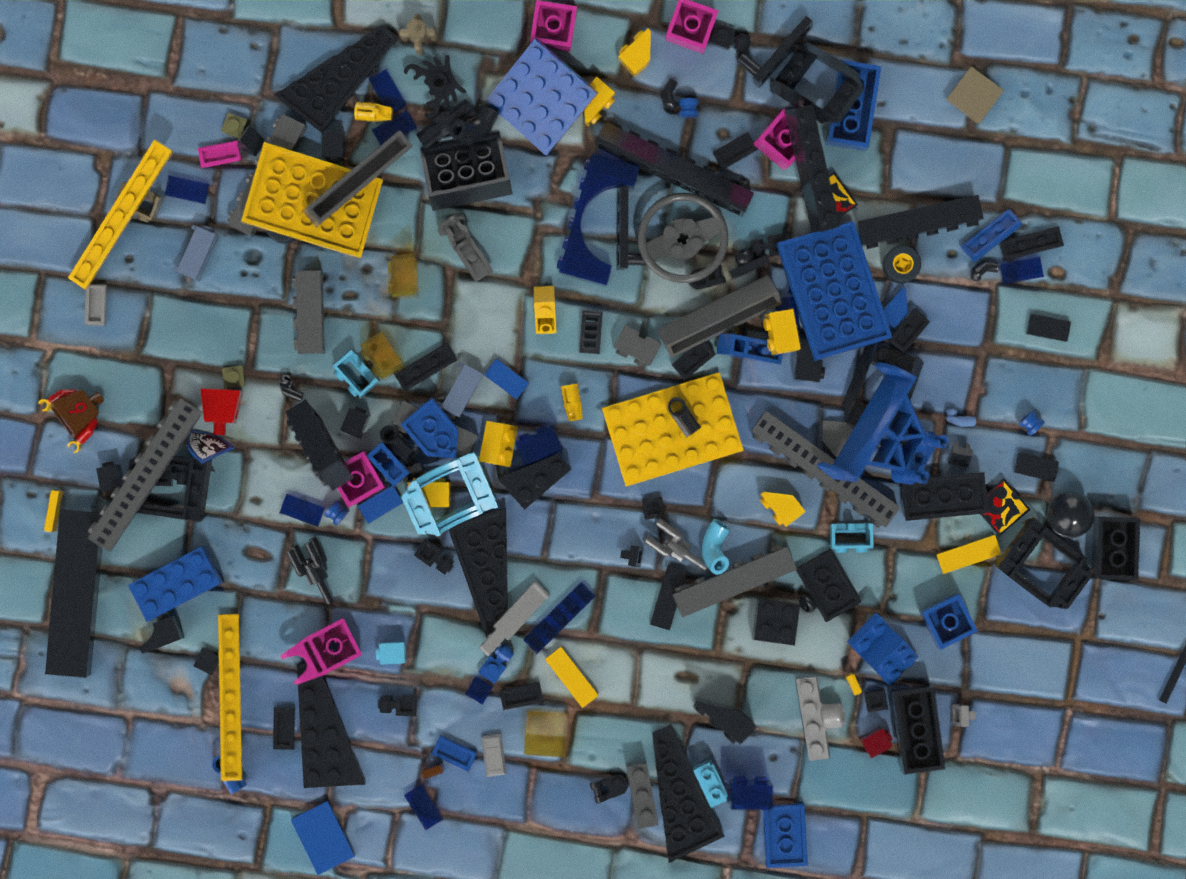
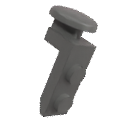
M455 214L441 223L438 233L440 236L447 235L450 245L475 282L493 272V269L470 237L467 227L463 225L465 217L462 214Z

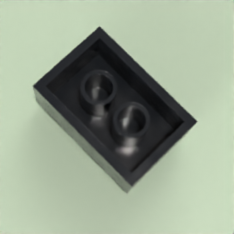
M1095 516L1093 522L1091 578L1138 580L1140 518Z

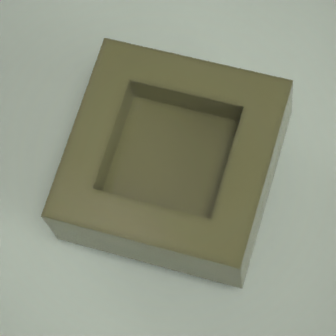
M228 113L221 132L240 139L246 129L248 120Z
M244 366L222 368L225 389L246 386Z

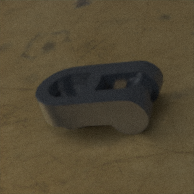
M720 264L713 272L715 279L709 280L707 276L701 280L689 283L690 287L695 290H702L727 283L725 277L722 276V265ZM706 267L695 269L690 274L699 272Z
M614 774L590 783V788L594 790L596 796L594 797L596 804L624 794L628 788L626 777L621 774ZM607 785L609 792L603 794L601 787Z

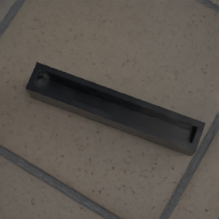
M806 105L785 110L811 232H823L838 228L840 224L814 106Z
M979 195L860 220L855 224L862 247L866 246L868 250L879 247L878 244L886 242L887 245L899 243L898 239L906 238L907 241L918 239V235L924 233L927 236L939 234L938 230L946 229L947 232L959 230L958 226L966 225L967 228L978 226L979 221L983 220L984 217Z

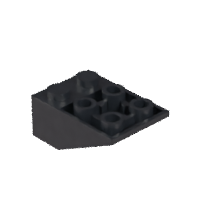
M697 697L692 698L694 709L702 716L704 714L710 717L708 719L710 724L717 730L722 728L725 731L723 733L725 737L733 744L737 742L741 745L757 727L739 708Z

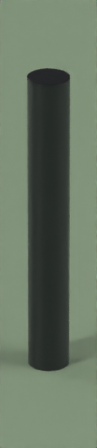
M1186 645L1159 701L1167 704L1186 664Z

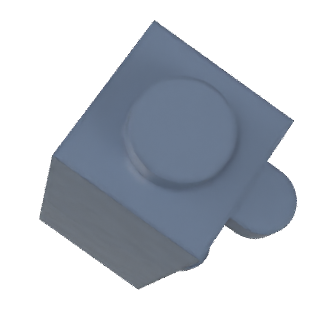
M192 225L191 229L195 231L179 267L174 266L173 270L200 281L219 236L214 234L215 230L204 225L203 228Z
M462 362L458 365L462 367V370L444 403L437 402L439 407L445 409V414L452 419L456 416L461 418L484 376Z

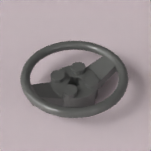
M675 193L656 201L644 214L638 230L639 250L647 266L661 278L676 283H691L710 275L723 261L728 247V228L723 215L709 200L692 193ZM677 201L694 202L706 208L713 215L712 218L697 222L685 218L675 219L664 229L663 235L646 243V232L650 220L659 209L669 203ZM720 233V245L715 258L706 268L689 275L673 274L662 269L653 260L669 256L680 261L690 260L698 254L703 243ZM681 234L688 237L684 245H682V242L678 243L677 241Z

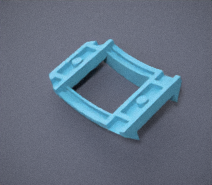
M475 452L449 461L416 478L401 496L417 533L423 535L432 534L440 536L441 533L461 522L480 515L489 509L498 508L495 493H493L479 457ZM460 470L473 502L461 506L435 520L421 488L447 474Z

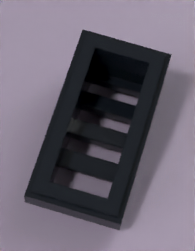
M582 311L579 353L600 354L603 312ZM586 318L598 319V323L586 322ZM585 326L598 327L597 331L585 330ZM585 335H597V339H586ZM584 343H594L596 348L584 347Z

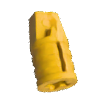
M356 102L355 120L373 122L392 121L393 108L378 103Z
M578 383L560 386L568 421L583 419Z

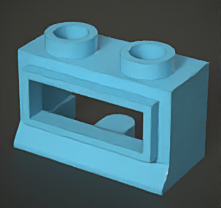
M350 350L333 365L336 369L333 373L341 382L345 380L350 385L347 389L354 397L359 395L362 398L380 383L379 379L353 350ZM349 361L370 383L363 390L343 369Z
M873 523L830 524V548L835 549V553H847L848 549H856V552H868V548H873ZM835 533H866V543H835Z
M711 759L692 767L711 808L727 801L726 797H728V794Z

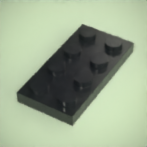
M985 472L929 477V479H923L927 481L926 483L902 484L905 521L989 513Z

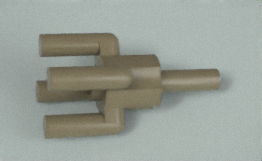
M420 14L413 16V20L408 22L407 28L399 30V35L403 42H407L409 39L414 42V49L418 56L424 53L422 42L427 37H430L432 41L438 39L436 30L434 28H427Z

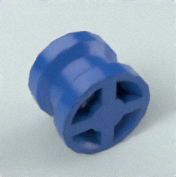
M679 99L678 105L681 109L679 117H699V111H697L699 99Z
M1032 410L1019 422V425L1025 427L1027 434L1031 436L1042 427L1045 421L1039 419L1036 416V412Z
M337 500L325 512L324 516L331 518L333 524L337 526L350 510L343 508L341 502Z

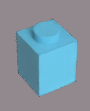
M406 641L381 642L379 647H376V659L380 660V665L406 663Z

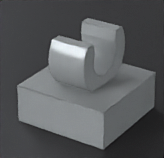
M951 704V725L969 727V720H976V711L969 710V706Z

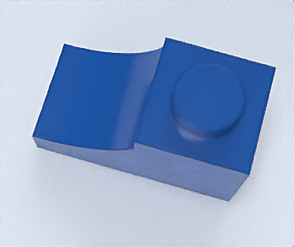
M383 442L367 455L370 461L394 487L410 474L399 458Z

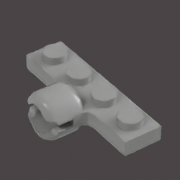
M818 676L797 678L796 684L809 761L829 759L831 755L827 730L841 728L845 724L844 708L840 703L824 704L822 702Z

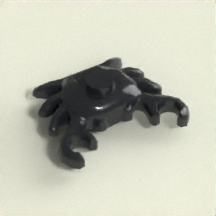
M449 55L445 56V66L442 65L437 57H434L433 60L437 66L426 60L422 61V64L429 67V69H424L416 64H409L404 68L403 72L405 75L411 69L416 71L415 76H413L414 80L425 76L424 84L428 86L429 94L435 96L434 100L426 102L427 106L433 107L432 113H424L426 118L437 116L443 99V107L445 109L448 108L450 95L453 101L457 102L455 89L461 93H466V90L458 84L451 71Z

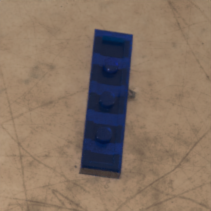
M580 582L523 641L538 654L596 596Z

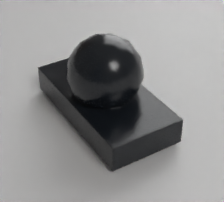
M746 248L740 249L734 258L735 263L739 267L729 271L728 275L731 280H734L768 265V256L765 255L755 260L751 250Z

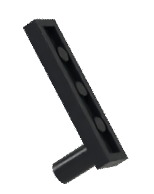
M806 16L763 66H760L746 53L739 57L737 63L753 75V84L761 88L795 49V44L800 43L813 28V21Z
M629 186L617 188L616 270H626L628 265L647 266L641 253H628Z

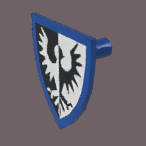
M191 430L186 438V445L190 453L201 463L210 461L212 464L213 458L235 448L223 438L204 431Z

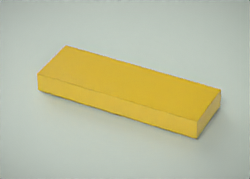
M992 535L938 553L936 557L942 574L993 558L996 555H1001L996 536Z
M559 647L545 658V661L582 708L599 696L562 647Z

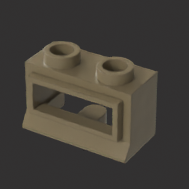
M122 181V184L120 186L114 203L116 202L117 198L121 194L122 190L124 189L128 181ZM151 191L147 193L144 199L154 203L152 211L149 212L138 207L135 212L139 220L149 223V220H156L162 203L165 200V197Z

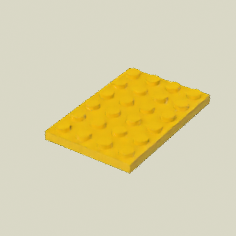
M264 142L241 222L361 258L383 179L376 177L316 228L303 211L352 169Z
M720 372L602 408L626 487L744 451ZM671 398L683 399L701 426L692 435L685 437L672 416L667 412L666 404ZM674 401L671 404L673 412L677 413L681 410L680 402Z

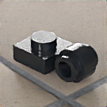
M717 23L710 44L728 51L731 44H733L735 51L745 53L746 50H749L751 37L743 33H739L738 36L734 37L735 29Z
M788 233L767 236V243H764L763 239L752 240L750 250L755 257L765 256V251L769 250L770 257L779 256L776 244L789 240Z
M168 466L155 486L173 487V479L177 481L176 485H187L189 468H177V472L173 473L174 466Z
M427 539L422 542L414 554L416 558L429 567L436 562V569L444 575L447 572L450 573L454 567L453 563L455 561L446 555L443 558L439 557L443 550Z
M397 694L396 701L392 700L393 696L381 695L380 699H378L379 712L392 713V709L395 708L396 716L416 717L418 695Z

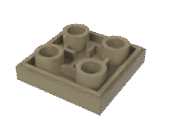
M970 67L946 101L979 125L1004 90L976 69Z

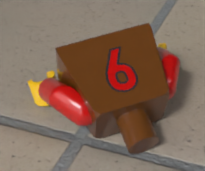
M60 389L49 396L48 399L39 400L38 404L42 405L46 402L47 407L42 411L49 412L52 410L72 439L76 438V440L68 443V448L73 443L76 444L77 449L74 453H77L82 449V444L93 435L98 424L97 417L99 415L96 407L102 404L104 399L99 392L88 397L84 390Z

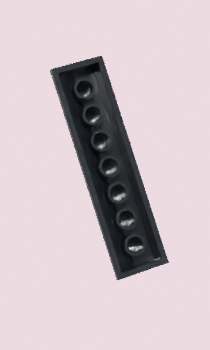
M613 121L611 123L605 122L595 140L596 148L692 194L702 196L711 203L743 217L754 195L751 187L742 183L739 186L732 182V178L723 174L720 177L714 174V170L710 167H699L695 165L696 161L688 157L683 159L677 156L678 153L669 148L664 150L658 147L659 144L651 139L645 141L640 138V134L632 130L628 133L622 130V126Z

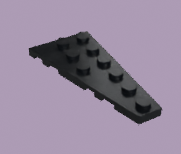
M381 25L362 37L361 40L346 47L336 56H332L309 71L297 81L295 80L288 87L273 95L323 134L399 38L384 25Z
M506 507L448 529L486 638L495 630L493 625L508 610Z
M307 663L297 664V679L306 671ZM322 675L298 684L304 788L366 785L340 716L335 708L334 701L327 688L324 676Z
M669 724L652 733L668 862L671 863L725 836L672 724Z

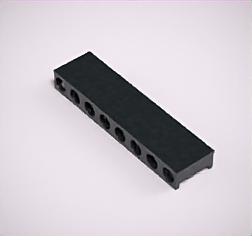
M60 509L45 668L46 675L87 678V676L91 675L103 548L88 539L90 535L88 530L94 522L98 523L102 516L99 515V512Z

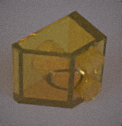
M414 253L391 256V261H388V274H392V282H388V293L392 294L393 299L418 298L417 256Z
M527 711L524 755L566 757L569 713Z

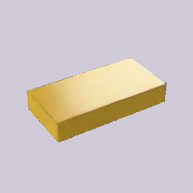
M51 491L44 531L57 532L64 491Z

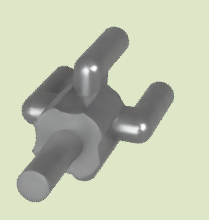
M660 518L655 525L669 534L668 537L661 544L648 535L644 543L664 557L672 556L679 562L686 558L705 571L707 568L706 563L689 551L692 545L682 539L683 534Z

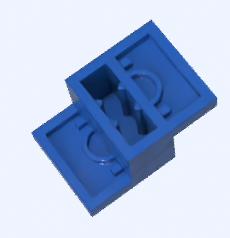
M877 613L847 641L855 652L889 686L896 682L901 674L908 667H911L918 658L917 654L905 640L889 627Z

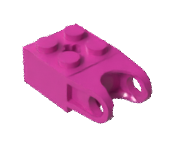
M344 618L304 638L280 655L282 660L292 656H301L305 659L307 668L298 679L294 680V684L297 685L325 675L356 659L362 653ZM330 641L339 643L337 652L328 649Z

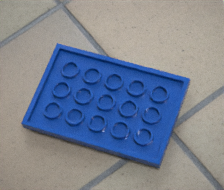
M854 221L841 224L838 228L823 232H813L776 244L814 361L892 338Z

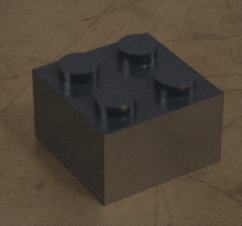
M757 598L752 639L795 646L800 604Z

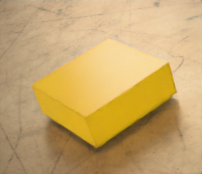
M850 672L844 675L852 694L856 696L862 693L855 674Z

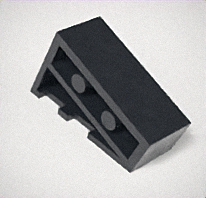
M556 454L497 479L525 510L571 471V468L559 454Z

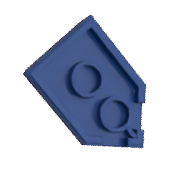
M433 398L428 400L400 424L426 456L456 458L459 429Z

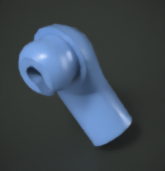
M948 409L946 411L947 417L945 418L952 424L960 427H974L976 425V418L974 416H957L956 409Z

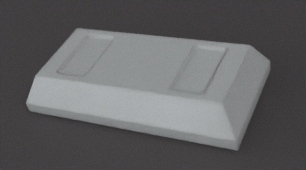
M90 284L88 289H86L85 325L106 326L107 285Z
M501 733L481 736L486 777L506 775Z

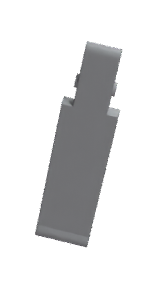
M536 580L533 581L493 625L495 630L487 636L488 638L479 648L489 656L496 647L500 646L504 639L509 640L550 594Z

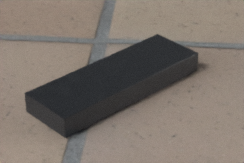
M1059 226L1006 239L999 243L1003 262L1064 246Z
M445 343L394 375L404 392L458 360L449 345Z
M667 565L650 625L670 631L677 608L672 594L676 592L675 588L684 584L687 571Z

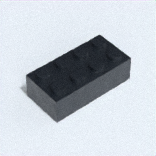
M307 399L285 411L288 420H286L288 427L296 434L294 436L296 442L304 449L302 451L304 457L311 463L312 466L310 468L316 478H319L323 486L328 485L334 491L352 480L354 477L327 427Z
M929 684L891 689L890 694L901 772L906 775L944 770L945 761L935 687Z

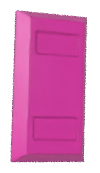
M238 140L197 148L201 168L242 161Z

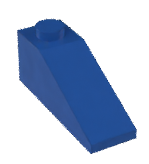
M736 334L719 335L717 354L781 364L783 354L772 355V352L768 350L767 341Z

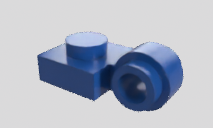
M501 643L495 651L497 659L490 655L478 671L494 684L507 668L501 662L506 661L508 663L514 655L512 648L507 644L503 645Z

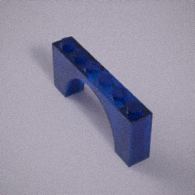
M593 153L591 159H586L584 170H587L585 178H581L578 189L582 190L580 198L576 197L573 206V209L576 210L575 217H570L567 228L571 230L569 238H564L562 249H565L564 256H559L556 267L560 269V275L607 287L612 265L596 258L587 248L581 233L582 216L588 204L602 192L620 186H629L630 189H634L640 169L639 166Z

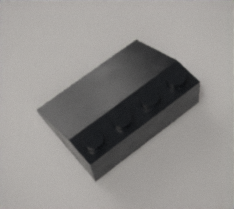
M500 131L486 134L483 138L474 142L456 140L432 145L428 149H425V147L420 148L432 211L513 194Z

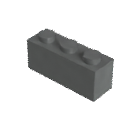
M647 762L627 764L626 768L638 829L659 825Z

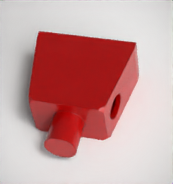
M201 388L204 422L214 423L213 435H226V423L236 424L243 391Z

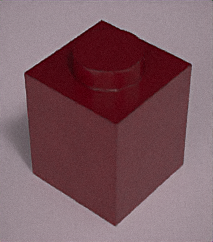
M881 726L859 738L871 759L893 747L890 742L893 740V737L888 729L884 730Z

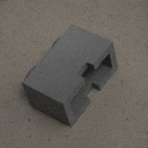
M624 325L613 347L617 350L615 353L624 358H627V356L634 358V363L643 368L646 365L650 366L662 343L648 336L646 339L638 336V331Z

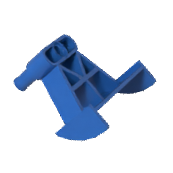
M877 362L875 367L885 376L834 464L830 465L819 462L817 467L832 479L857 482L864 468L868 465L892 470L891 477L896 483H926L927 481L923 479H929V474L923 469L936 447L942 449L947 447L942 444H949L948 437L923 430L907 396L917 377L898 367ZM897 411H899L897 419L895 420L891 429H889L888 427L890 423L892 422ZM883 437L884 441L873 460L869 461ZM900 440H908L902 451Z

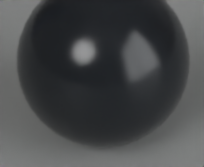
M1065 492L1059 494L1051 501L1047 511V518L1050 527L1058 535L1065 538H1077L1090 530L1095 519V512L1092 503L1087 497L1077 492Z

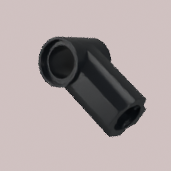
M671 398L667 402V412L672 416L685 437L692 435L701 428L683 399ZM674 401H678L681 404V410L677 413L671 410V404Z
M388 425L382 428L380 439L405 463L408 464L417 457L419 450L395 427ZM395 434V437L388 441L389 437Z

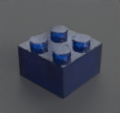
M546 424L537 428V433L531 436L529 433H525L517 437L518 441L515 442V445L525 466L563 450L553 426L549 427Z
M734 776V779H729L728 804L730 809L773 810L772 782L766 776H754V779H746V776Z

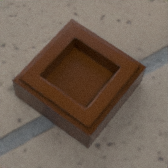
M443 763L424 768L421 772L423 778L426 779L442 774L445 769Z

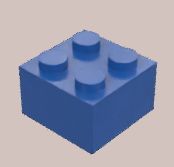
M954 593L919 611L936 647L940 650L978 632L958 593Z

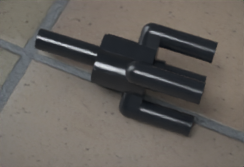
M314 536L304 544L310 558L305 560L298 544L291 547V550L287 551L286 554L296 574L299 577L305 575L310 586L317 584L328 605L334 602L324 582V579L328 577L323 566L327 562V557L317 537Z

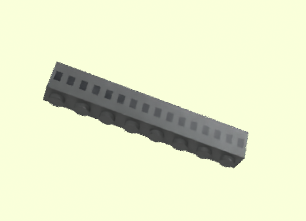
M181 398L179 401L175 400L169 408L171 413L167 419L164 417L157 426L160 430L156 436L151 435L146 443L148 448L144 453L140 452L134 461L136 466L132 471L130 469L123 477L124 484L121 488L117 487L111 496L113 498L111 504H106L99 514L102 516L98 523L94 522L88 530L90 533L88 539L109 552L113 550L203 414L202 411Z
M765 411L750 431L754 434L752 438L761 444L766 442L770 445L769 450L779 456L781 453L787 457L786 462L794 468L797 465L804 470L802 474L811 480L816 478L820 481L819 486L827 492L832 490L837 493L836 498L844 504L847 501L854 506L853 510L861 516L866 514L870 517L869 522L873 523L877 528H880V526L887 527L900 509L898 505L860 478L857 482L832 479L817 465L819 462L833 465L835 460L769 412Z

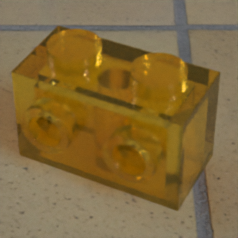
M379 332L361 344L363 349L360 352L366 361L370 360L374 365L371 369L377 378L381 377L383 380H386L405 368L383 332Z

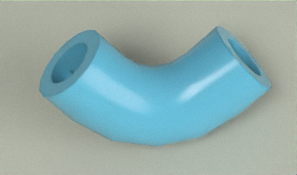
M713 519L703 538L702 557L709 570L718 575L725 572L729 566V560L723 554L722 547L731 529L725 523Z

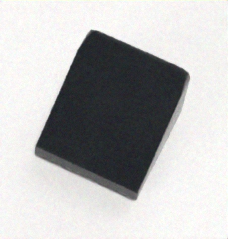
M248 126L238 141V148L256 157L266 140L252 127Z

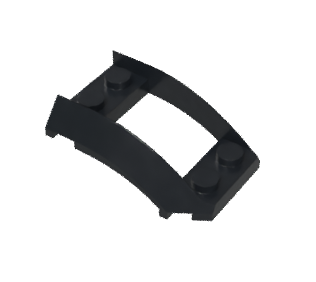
M808 42L796 43L797 51L777 78L773 79L770 77V92L780 96L783 100L796 107L813 105L816 120L822 125L824 122H841L865 89L860 80V74L831 54ZM816 59L846 77V80L824 109L793 90Z
M878 342L864 346L853 378L842 401L845 422L856 426L866 408L855 403L870 364L875 366L877 362L886 363L916 376L917 378L907 394L910 401L924 362L918 356L916 358L881 345ZM897 411L892 422L890 423L888 427L889 429H891L892 425L897 419L899 411Z
M137 456L130 459L128 470L132 471L136 466L134 461ZM174 456L169 464L170 466L189 468L183 509L144 502L137 513L202 522L209 514L205 512L210 472H215L210 461L201 463L194 458Z
M1031 517L1021 522L1024 526L1001 557L996 555V567L1048 607L1068 609L1092 577L1091 569L1086 561L1088 558L1060 539L1047 527L1043 526L1036 518ZM1041 539L1074 563L1051 595L1018 571Z

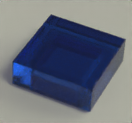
M475 676L465 695L483 705L493 686Z

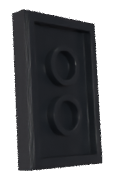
M831 548L797 567L796 572L825 622L861 603L859 596Z

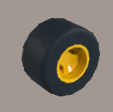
M906 245L897 246L885 255L882 263L883 271L892 282L898 284L907 283L919 274L921 258L912 247Z

